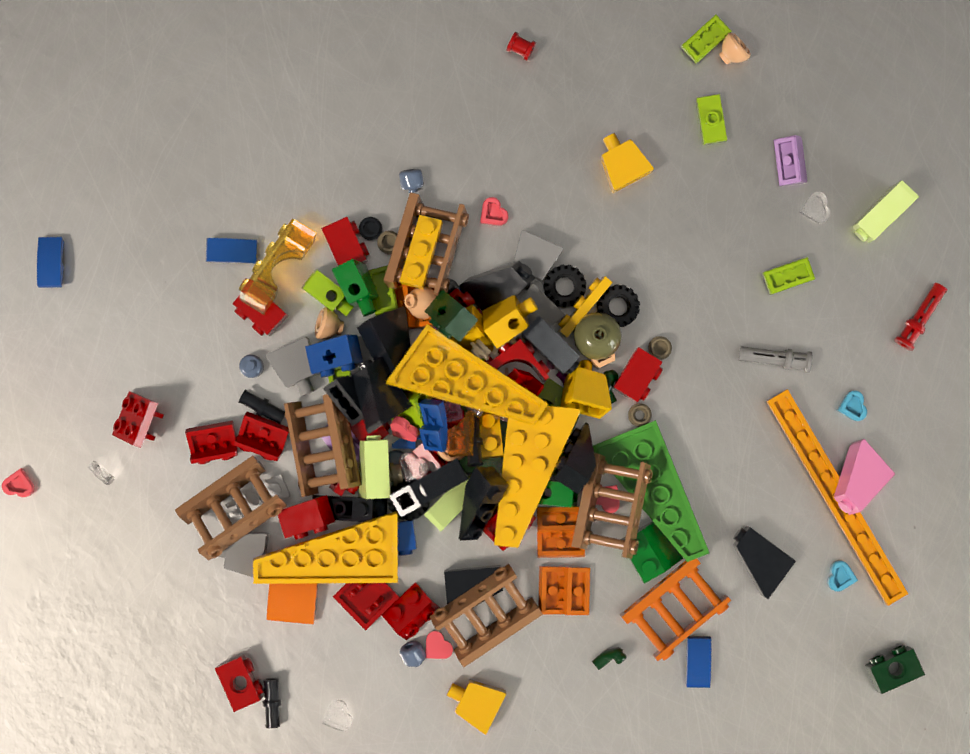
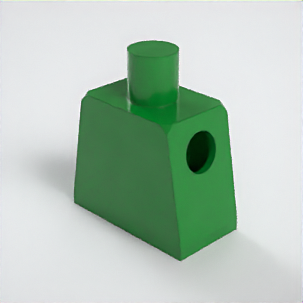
M351 259L333 268L332 272L349 305L359 307L363 317L375 313L376 309L372 300L379 296L366 264Z
M549 481L546 488L551 489L552 494L550 497H547L544 490L539 502L541 505L577 507L578 494L558 481Z

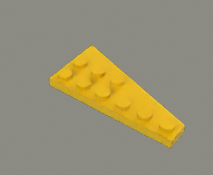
M428 324L386 381L388 385L530 425H535L548 403L451 339L449 340Z
M547 406L535 425L508 418L502 478L507 482L508 487L498 505L494 545L519 548L582 409Z
M397 511L255 557L253 559V584L398 583Z

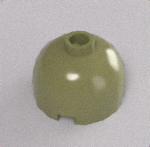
M595 312L580 319L575 327L573 337L575 346L581 354L588 359L602 360L607 359L616 352L620 346L622 334L620 326L614 318L605 313Z

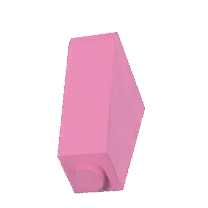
M865 439L853 442L849 446L834 495V499L838 502L840 509L849 515L861 512L895 475L892 469Z

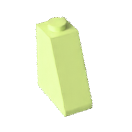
M903 180L896 183L852 226L856 230L854 232L855 235L863 242L867 241L870 243L874 241L919 196Z
M381 435L366 436L367 440L360 441L359 475L361 486L358 488V497L364 499L390 498L388 440H381Z
M468 480L445 492L424 514L440 531L462 511L465 485Z

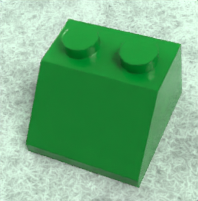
M653 521L638 529L636 537L638 550L632 559L629 560L641 581L645 584L669 570L681 561L683 557Z

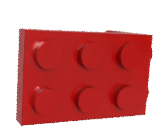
M521 339L513 345L508 342L501 347L496 358L492 359L490 356L488 360H484V362L496 370L508 363H524L535 371L542 382L549 378L547 375L550 371L542 360L538 362L535 359L533 347L528 341L523 343Z

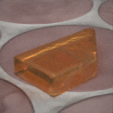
M467 411L466 416L457 426L454 425L448 432V456H473V411Z

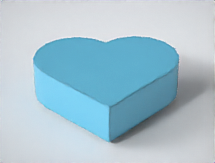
M859 391L848 392L837 411L851 420H863L867 416V409L863 405L864 397Z
M837 560L831 564V575L827 580L830 589L840 592L858 581L846 562Z

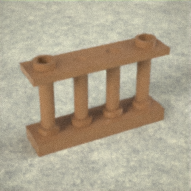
M410 192L384 282L388 288L397 289L419 215L454 222L451 235L440 233L438 239L439 243L448 244L444 257L434 255L431 263L441 266L438 279L427 277L425 283L426 287L435 288L434 294L437 297L442 290L448 292L450 285L448 276L462 228H466L468 224L469 214L463 204H459L457 213L424 206L419 194Z
M328 394L322 395L324 403L307 407H302L301 401L284 404L285 418L288 423L301 497L319 494L318 486L339 483L340 490L361 486L350 423ZM326 412L328 426L307 431L304 417ZM330 436L333 450L311 454L309 440ZM335 459L337 473L320 477L315 476L313 463Z
M594 453L596 467L590 480L583 488L571 546L587 550V546L591 543L623 550L622 557L632 559L638 550L636 537L647 483L650 484L653 471L650 469L651 465L641 462L638 470L607 464L605 456ZM609 473L637 479L635 493L602 487V484H600L602 475ZM602 496L632 502L630 517L599 511L596 508L597 498ZM600 520L628 526L625 540L593 534L591 531L592 522Z
M253 455L175 509L178 517L189 525L193 522L205 543L197 550L208 561L220 556L226 548L269 518L280 514L282 509L287 507V504L277 494L271 497L259 477L266 470ZM249 482H252L264 502L253 511L240 491ZM230 495H232L244 515L242 519L233 525L221 506V502ZM210 509L214 511L224 528V531L212 538L201 519V516Z
M510 564L498 568L494 574L446 606L438 608L434 614L429 616L437 631L445 627L458 647L453 650L463 667H466L543 615L534 599L531 597L525 601L512 582L518 577ZM505 587L517 605L516 608L505 614L492 595ZM483 600L498 619L488 627H485L473 610V607ZM462 614L466 615L478 632L468 640H465L452 622Z

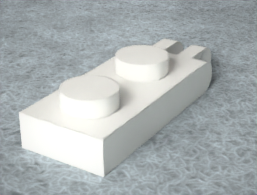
M282 474L263 482L271 497L277 494L283 500L291 496ZM254 486L241 492L252 511L264 503ZM232 497L233 501L225 504L226 509L232 506H236L237 510H234L229 513L230 517H233L237 514H239L241 518L244 517L243 513L241 512L240 508L238 507L237 503Z

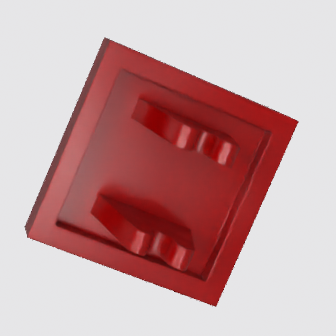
M129 391L127 397L122 402V410L119 418L114 423L112 435L141 448L145 438L152 441L155 440L156 436L147 433L153 416L163 419L164 414L156 411L158 403Z
M346 583L333 596L365 631L400 597L387 583Z

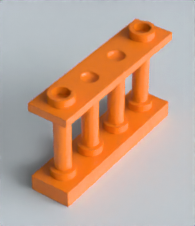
M698 559L682 562L620 614L627 624L630 622L636 623L657 648L658 651L653 654L657 661L661 658L663 661L668 659L674 653L673 649L714 614L720 615L729 608L728 603L731 599L726 595L719 598L697 572L699 570L697 566L701 564ZM685 576L691 578L712 603V606L702 614L679 587L681 585L679 581ZM667 591L673 593L694 619L684 629L661 602V596ZM649 606L658 612L676 634L666 644L643 618L644 614L642 612Z

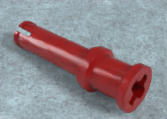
M934 283L913 318L905 322L906 327L900 336L894 339L898 345L909 351L914 350L915 342L920 334L925 333L926 328L924 326L944 294L948 291L947 288L939 283ZM932 298H934L932 304L930 305V307L928 308V310L926 311V313H924V311H925V309L927 308L928 304L930 303V301L932 300Z

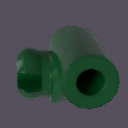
M615 370L603 373L607 378L611 404L617 401L612 391L614 382L618 380V373Z
M616 647L605 650L592 663L600 670L613 659L617 664H621L627 659V656L622 652L623 649Z

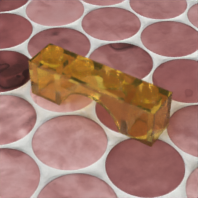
M293 218L288 225L283 224L277 234L279 236L275 243L271 242L268 245L263 261L258 260L252 269L253 275L251 278H245L239 287L241 291L240 301L263 315L277 297L278 287L271 275L273 268L281 261L287 259L302 260L315 242L316 233Z

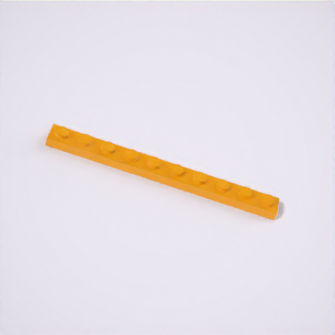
M788 389L767 400L766 403L884 603L889 606L908 595L907 590L862 514L859 512L849 515L840 509L838 502L834 499L840 477Z

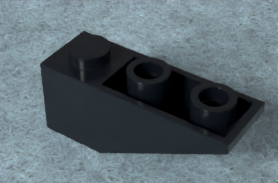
M585 422L581 429L575 428L569 438L572 442L569 441L562 452L565 456H562L555 466L558 471L554 479L577 494L588 483L596 467L590 428L587 422Z
M458 458L390 495V498L402 517L467 481L469 478Z
M475 467L465 485L459 531L460 541L478 540L499 501L503 498L508 484L494 467Z
M312 495V499H315V498H318V497H321V496H324V495ZM327 496L335 520L365 522L387 514L388 498L364 499L351 496Z

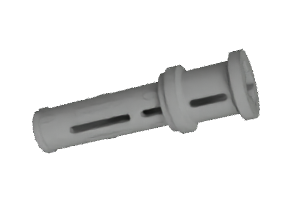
M741 346L739 361L780 365L785 370L795 368L803 369L809 373L812 365V352L808 351L807 354L793 352L792 349L781 352Z

